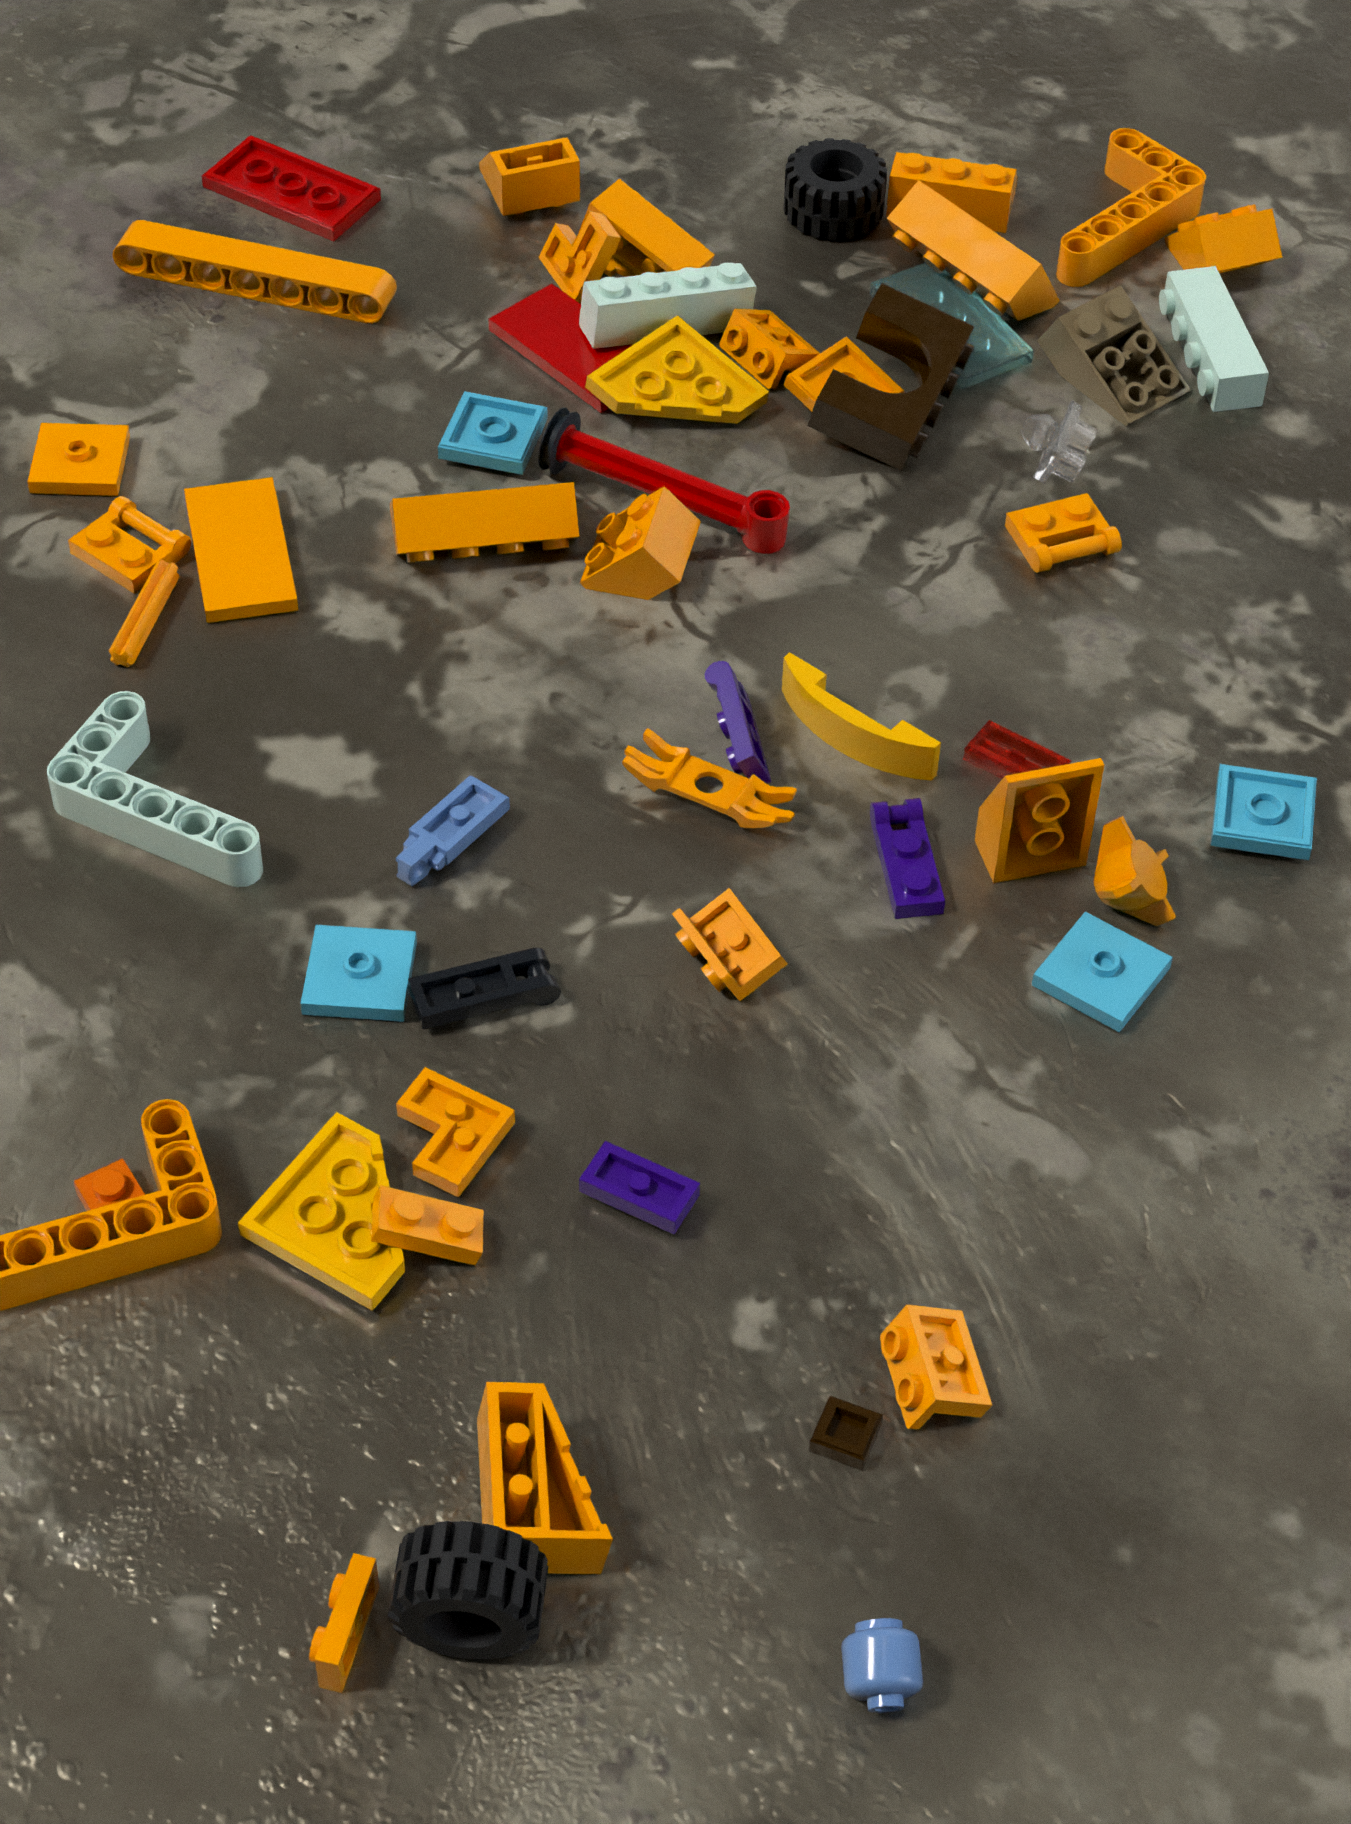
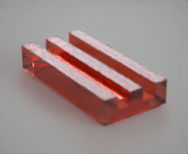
M991 720L982 727L964 748L963 760L1001 779L1007 775L1044 769L1030 761L1045 768L1071 764L1072 761Z

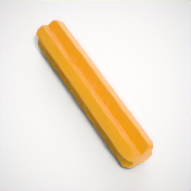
M161 560L154 565L109 649L110 660L116 666L121 664L128 668L136 661L179 579V574L177 573L178 566L175 563H167Z

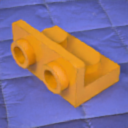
M734 309L719 343L721 349L767 389L777 388L785 370L793 372L820 354L770 310Z
M906 1304L880 1335L881 1350L887 1361L895 1388L896 1400L901 1408L906 1427L919 1430L934 1413L981 1418L991 1408L992 1402L963 1312L961 1310Z

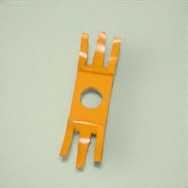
M648 728L643 733V740L662 761L652 758L629 745L624 750L626 757L622 761V765L650 790L655 792L657 789H663L726 814L735 819L741 828L770 827L775 823L790 822L795 816V813L790 810H783L770 805L793 800L797 788L770 786L754 774L749 779L690 755V750L687 747L669 745ZM703 777H714L722 782L723 787L714 793H704L696 788L695 783Z

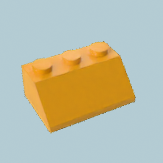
M896 152L889 177L886 216L890 215L919 180L994 232L1006 233L1017 187V169L1006 168L998 164L985 165L964 162L956 158L943 159L923 156L919 153Z

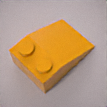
M1101 758L1004 776L979 807L974 840L993 883L1086 866L1104 771V763Z

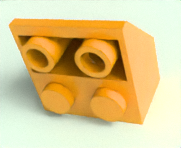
M568 137L489 152L479 162V169L503 216L522 214L526 211L547 207H559L567 203L580 201V160Z
M1256 204L1236 208L1229 213L1221 215L1216 212L1196 217L1192 221L1178 224L1177 233L1164 237L1167 248L1183 270L1216 266L1219 273L1265 264L1282 258L1273 208L1257 211Z
M665 486L648 496L646 494L640 495L625 510L618 514L610 513L600 521L596 528L598 535L595 543L584 561L586 567L580 584L589 590L645 600L657 596L681 582L701 521Z

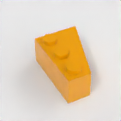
M620 178L590 202L580 227L581 230L591 211L604 214L620 235L621 239L617 250L604 271V274L610 277L615 273L628 277L641 275L645 272L661 273L677 271L686 267H710L715 256L701 242L693 238Z
M486 1382L477 1416L482 1523L513 1531L522 1535L523 1539L536 1544L539 1547V1551L544 1553L548 1560V1574H601L613 1538L607 1524H601L590 1499L591 1488L586 1477H581L569 1451L571 1443L544 1383Z

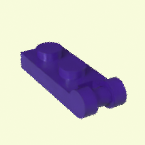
M725 661L714 662L706 669L705 679L711 689L717 692V698L723 711L717 713V719L724 736L731 740L732 746L726 748L730 765L735 773H744L749 779L754 774L768 784L772 781L748 693L741 682L737 680L736 674L729 663Z
M905 799L902 805L888 806L886 801L872 802L870 804L871 826L894 918L901 919L944 914L945 898L924 823L921 799ZM905 824L906 829L892 830L891 825Z

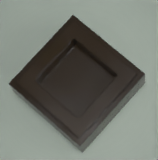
M829 1396L810 1439L809 1452L863 1471L882 1426L883 1414Z

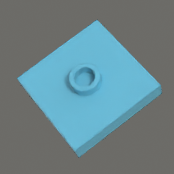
M464 391L438 445V459L523 475L548 419L547 407Z
M1220 764L1216 784L1211 846L1309 860L1313 840L1317 778Z
M1084 912L1033 974L1032 986L1120 1033L1169 971L1173 957Z
M315 925L300 1003L302 1015L404 1022L409 995L408 978L412 977L417 946L416 931Z

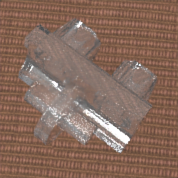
M1071 400L1062 421L1058 423L1049 414H1036L1029 416L1025 420L1021 430L1023 440L1033 451L1043 450L1033 478L1045 483L1051 473H1054L1072 483L1082 470L1087 458L1084 454L1094 440L1098 429L1078 419L1083 407L1080 404Z

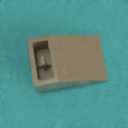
M1121 285L1058 317L1037 340L1062 378L1125 426L1134 423L1191 391Z

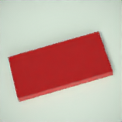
M252 135L248 136L202 175L204 188L333 242L381 200V190L379 187Z
M551 283L488 318L490 332L598 412L602 413L609 409V407L585 388L587 376L634 344L593 349L579 326L581 309L579 302Z

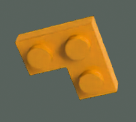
M590 211L578 237L569 225L555 223L538 258L560 289L581 304L583 283L601 279L611 257L617 250L621 237L604 214Z
M424 1067L396 1103L398 1117L434 1134L412 1162L413 1176L458 1198L515 1124L514 1109Z

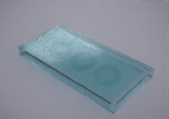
M926 263L876 280L870 284V295L872 297L876 294L881 283H884L975 326L968 342L975 346L973 353L964 370L956 367L954 373L960 375L957 385L961 389L1031 363L1033 360L1034 350L1000 316L989 309L975 292L969 295L960 289L952 280L954 276L945 270L939 274Z

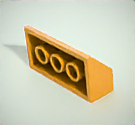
M919 180L887 217L889 224L895 232L892 238L901 248L909 253L914 249L923 255V261L931 269L939 274L945 270L953 275L952 280L960 289L969 295L976 291L984 297L983 302L999 316L1006 312L1017 321L1054 308L1060 301L1041 263Z
M574 482L393 498L390 502L396 555L406 554L407 563L433 561L434 552L452 550V559L479 556V548L497 546V554L524 552V543L542 542V550L569 548V539L579 537Z

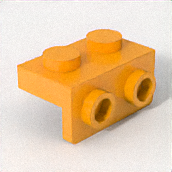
M730 888L690 919L681 908L672 913L682 927L675 935L693 958L699 953L704 956L708 963L700 969L718 992L727 987L741 1001L788 965Z

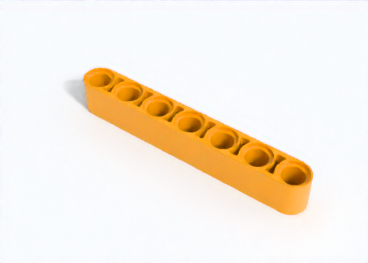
M136 220L131 223L114 248L112 256L115 264L122 271L134 276L362 323L373 324L378 322L397 289L396 281L392 275L377 267L145 220Z

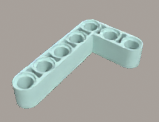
M120 691L107 697L50 761L47 767V777L53 807L61 816L229 886L246 887L254 884L261 878L263 863L259 832L253 825L125 773L150 743V730L145 701L137 693Z

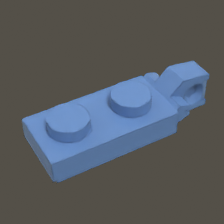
M473 776L467 777L409 828V837L403 843L404 851L396 857L398 862L397 878L413 886L428 875L431 867L437 871L444 868L445 864L448 865L510 809L509 797Z

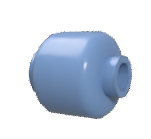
M881 1618L858 1622L855 1624V1632L848 1635L842 1641L841 1650L845 1690L851 1698L867 1701L869 1712L886 1713L903 1710L904 1699L912 1697L922 1689L923 1675L920 1643L913 1631L903 1628L902 1620Z

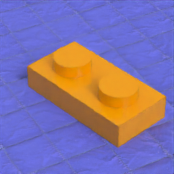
M380 1185L373 1198L371 1241L475 1266L483 1253L484 1210Z
M353 1553L346 1574L337 1573L334 1578L328 1602L329 1609H333L327 1627H317L309 1652V1661L316 1665L319 1688L339 1693L343 1692L379 1590L376 1558Z

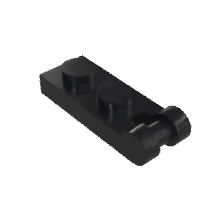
M530 948L408 978L409 993L423 1030L532 1002L539 1006L549 1005L555 1002L561 994L556 977L548 974L550 963L542 948ZM523 976L526 979L517 981L516 977Z

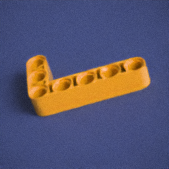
M1119 128L1114 130L1109 137L1104 172L1107 177L1132 193L1067 232L1061 238L1056 272L1057 279L1062 284L1071 287L1088 285L1177 229L1178 224L1188 222L1200 213L1206 180L1205 172L1200 167L1135 129Z
M171 1099L158 1100L150 1104L141 1116L147 1157L158 1191L0 1235V1311L202 1254L213 1249L219 1243L222 1236V1226L217 1196L189 1111L185 1105Z

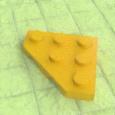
M678 315L589 374L585 385L587 390L616 414L738 424L766 404L769 391Z
M336 1112L238 1222L240 1236L371 1311L377 1307L405 1273L402 1248L371 1241L373 1198L380 1185L390 1187L380 1135Z

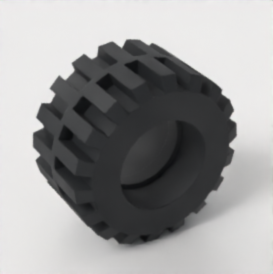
M826 138L824 141L815 140L808 142V146L801 145L796 149L795 153L790 154L786 163L783 210L784 214L788 215L787 220L791 225H797V230L803 233H811L812 237L828 238V240H837V238L853 239L855 235L863 236L869 233V229H875L879 225V220H882L884 215L887 168H885L886 163L884 159L878 157L879 153L874 149H867L865 144L860 142L854 143L848 139L834 140L833 138Z
M469 1521L436 1522L435 1525H423L415 1528V1532L407 1533L399 1545L388 1611L389 1622L394 1624L393 1629L398 1634L407 1637V1640L411 1643L451 1657L491 1659L512 1656L513 1653H522L529 1649L531 1644H535L539 1637L549 1567L547 1565L548 1560L545 1554L540 1552L539 1547L532 1541L523 1539L522 1535L490 1524Z

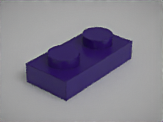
M605 1141L579 1178V1192L675 1234L700 1196V1183Z

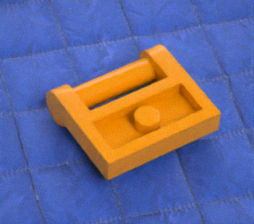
M1088 493L1006 513L1005 527L1036 573L1050 570L1052 564L1100 552L1104 555H1110L1120 552L1122 548L1118 529L1115 526H1109Z
M119 496L112 501L105 514L68 539L72 555L135 594L143 588L154 565L158 561L163 560L167 563H176L181 560L190 549L191 539L179 530H169L138 511L134 502L124 496ZM129 525L161 546L154 550L122 530V528Z

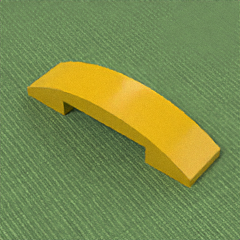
M790 652L784 657L782 692L798 718L824 742L856 761L887 773L929 781L937 776L941 742L904 720H901L891 730L826 692L827 674Z

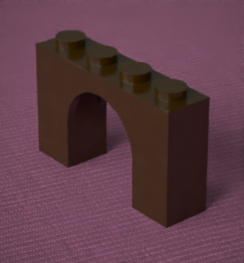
M881 283L865 312L856 339L904 362L916 375L920 387L905 393L883 392L833 369L816 399L807 426L902 471L910 455L918 458L929 435L923 432L925 426L934 428L944 407V404L938 402L940 397L943 396L949 399L960 376L954 373L956 367L962 370L965 369L975 346L968 343L975 326Z

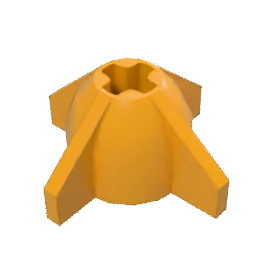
M1123 816L1103 826L1094 876L1095 890L1105 905L1123 911L1154 926L1162 925L1176 917L1166 898L1167 879L1162 863L1169 855L1166 849L1155 853L1146 842L1140 839L1136 840Z

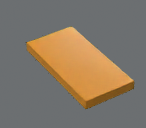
M273 477L185 488V501L206 622L211 623L298 611L297 595Z

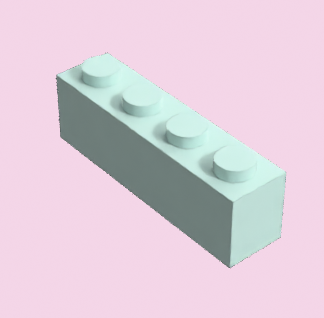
M722 263L719 266L702 268L686 267L677 271L645 272L636 276L604 277L601 280L586 281L583 283L579 326L593 349L635 344L677 315L701 335L722 333L725 331L734 309H753L757 286L741 263Z
M1216 266L1169 271L1167 273L1165 289L1159 293V306L1161 313L1167 315L1171 323L1174 340L1179 341L1184 350L1187 367L1192 368L1197 377L1199 393L1202 396H1206L1213 412L1262 406L1269 372Z

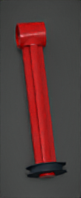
M566 407L560 408L549 421L539 447L538 463L542 470L549 469L552 474H558L569 462L648 494H652L665 486L689 510L736 528L737 532L742 534L743 543L748 549L761 554H771L784 547L787 538L790 505L789 501L782 494L771 490H760L747 497L580 431V415L578 412L570 413Z

